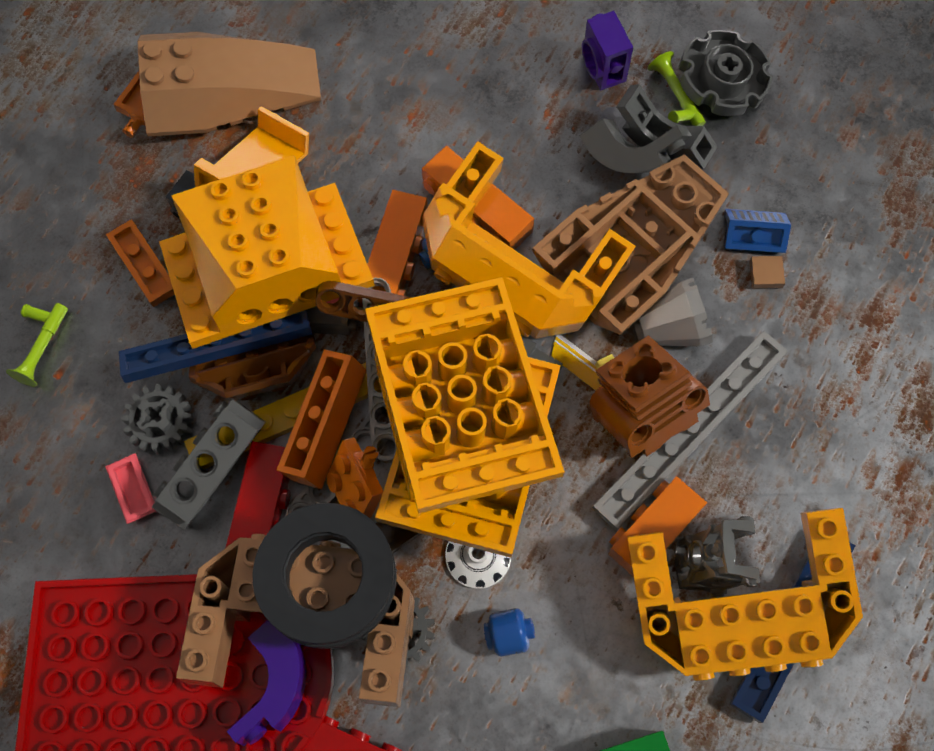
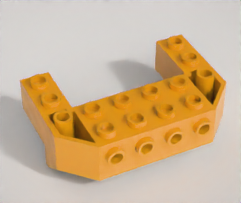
M477 141L447 184L442 182L424 213L423 228L431 269L435 271L433 273L434 276L445 284L449 285L451 282L457 287L503 277L520 334L528 338L530 335L537 339L579 331L636 246L609 228L581 271L578 273L573 269L563 283L472 222L474 208L501 172L504 160L503 157Z
M830 508L800 513L812 580L802 581L803 587L681 602L679 597L673 598L663 532L628 536L644 644L685 676L693 675V680L696 681L715 678L714 673L728 671L729 676L748 675L751 673L750 668L764 667L766 672L783 671L787 669L786 664L801 662V667L805 668L822 666L824 659H832L863 618L843 508Z

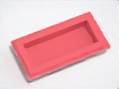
M136 453L105 466L127 524L156 512L152 508L155 503Z

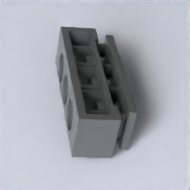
M232 399L229 404L225 401L222 402L212 416L216 419L209 429L204 427L193 441L196 447L189 456L184 454L172 469L176 472L169 482L164 480L152 496L156 499L152 508L183 530L189 527L266 423V421L235 399ZM224 426L230 427L234 431L235 439L231 444H224L219 439V431ZM203 453L211 455L214 459V467L211 471L202 469L199 464V458ZM181 481H188L193 485L194 494L192 497H186L180 493L179 485Z

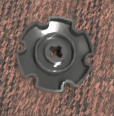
M711 30L707 32L704 39L695 37L687 45L679 63V70L684 72L680 83L686 95L696 105L706 104L710 106L711 113L722 116L742 115L748 106L756 108L769 91L773 76L767 73L771 63L764 50L753 40L743 41L739 33L730 30Z

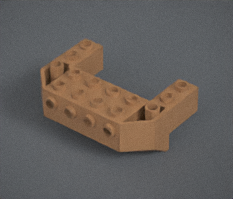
M252 534L251 538L240 537L198 569L176 676L177 679L187 684L223 688L235 621L249 622L251 612L263 613L254 594L253 565L259 546L266 535ZM321 541L320 545H311L305 548L294 560L290 571V590L295 600L304 608L316 612L335 610L346 604L357 592L362 579V562L353 549L341 548V544L337 542ZM398 574L395 594L387 613L380 623L368 633L359 699L364 704L400 707L408 642L409 639H412L415 600L410 589Z

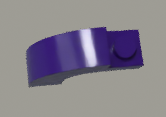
M268 620L248 637L266 661L269 674L266 691L261 700L227 731L235 743L243 746L247 743L252 745L262 738L267 732L265 726L268 724L274 729L282 731L295 715L305 691L306 662L301 645L284 636Z

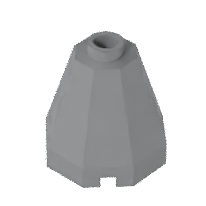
M693 278L681 281L668 290L638 321L634 322L639 340L649 335L660 346L701 347L713 343L710 327L707 328L705 324L706 320H708L707 314Z

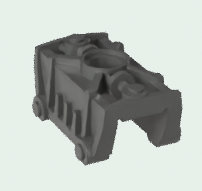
M741 516L736 520H723L721 524L709 525L708 529L693 535H685L683 539H676L675 567L679 589L711 592V595L720 597L727 594V589L741 585L757 587L760 584L759 568L735 565V562H737L735 539L755 534L754 518ZM719 558L723 559V567H719L717 564Z

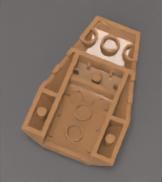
M204 32L140 35L137 41L140 93L147 137L208 133L217 130V126L228 123L231 126L243 123L242 119L258 115V109L261 106L269 111L281 108L285 111L321 101L315 49Z
M684 154L650 171L648 176L627 183L624 188L611 194L609 192L600 197L599 201L576 209L532 248V251L542 268L564 283L573 269L578 273L581 271L609 228L634 244L636 247L588 317L595 325L622 334L666 294L729 193Z

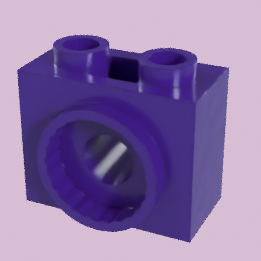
M613 10L605 14L600 13L587 19L585 39L582 41V55L588 73L596 81L600 91L626 82L633 45L615 11Z

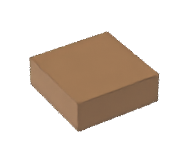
M752 256L750 258L752 289L784 287L785 276L782 256Z

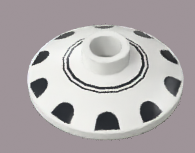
M448 542L445 554L448 570L456 581L466 587L473 589L491 587L498 583L509 569L510 557L484 551V556L481 559H476L472 556V551L475 548Z

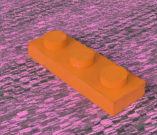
M132 219L106 234L153 307L175 295L169 274Z

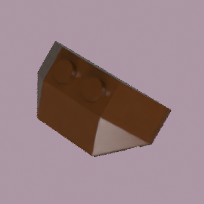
M313 330L312 335L190 366V382L230 401L232 399L245 401L255 398L260 393L285 390L289 385H293L316 349Z

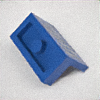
M725 209L724 215L727 220L724 238L725 249L786 253L791 222L785 213Z

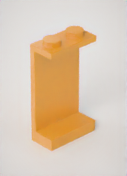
M261 106L258 109V127L216 164L213 165L203 158L194 164L195 186L198 187L292 155H295L297 163H299L308 155L309 132Z

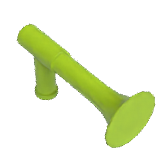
M669 51L659 55L648 65L647 69L649 71H658L665 78L683 109L669 112L668 119L675 123L689 120L692 126H703L706 123L695 103L684 92L672 68L671 59L674 56V52Z
M56 303L51 312L32 307L29 304H25L22 307V317L44 322V325L23 363L16 369L6 370V373L11 378L28 386L36 387L38 385L34 381L36 365L68 311L66 306Z

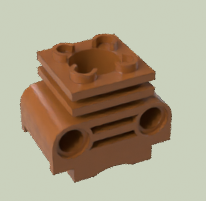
M649 335L596 370V374L599 376L598 381L602 386L593 393L590 399L593 419L597 423L599 422L627 450V454L631 458L640 452L647 457L658 450L671 437L699 422L697 413L710 405L707 388Z

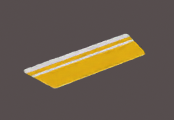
M561 334L556 335L551 357L563 363L566 369L596 391L602 386L598 381L599 376L596 374V361Z

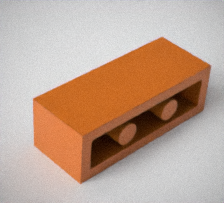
M677 476L670 484L664 480L652 494L656 498L649 507L643 503L631 516V519L634 521L633 525L627 531L621 527L609 541L613 547L608 555L633 577L628 536L663 532L666 550L707 504L703 498Z

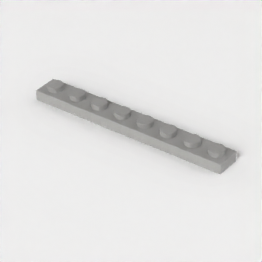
M763 331L707 388L710 405L697 413L699 422L671 437L649 456L646 457L643 454L593 505L592 509L617 531L652 495L657 487L677 469L776 366L788 351Z

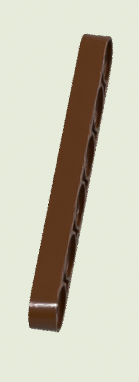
M326 281L320 284L316 290V305L321 312L368 322L365 310H359L353 305L357 299L366 298L371 302L370 307L413 297L336 281ZM331 291L337 293L340 298L336 303L331 304L324 302L321 296L325 292Z

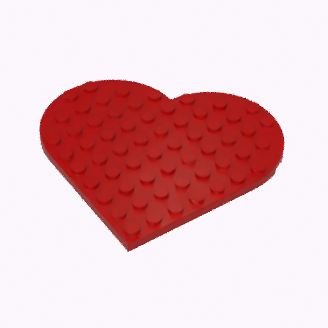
M197 574L35 581L15 751H302L319 729L331 701L334 684L332 648L319 649L301 645L306 662V685L302 701L295 715L282 731H278L268 724L265 726L267 732L262 738L252 745L247 743L243 746L235 743L227 731L261 700L268 685L269 674L266 661L248 639L252 633L268 620L263 613L251 612L249 622L235 621L223 688L193 685L177 679L176 676Z

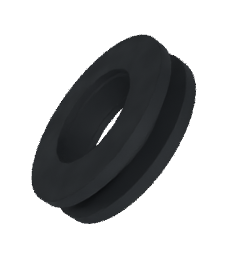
M313 504L297 509L283 517L264 537L253 565L254 594L264 616L284 636L298 644L312 648L329 649L342 647L367 635L380 623L387 613L396 589L397 573L395 559L385 535L368 516L352 507L341 504ZM335 540L347 544L358 554L362 562V579L357 592L346 604L332 611L316 612L302 607L295 600L290 590V571L294 560L305 548L319 541Z

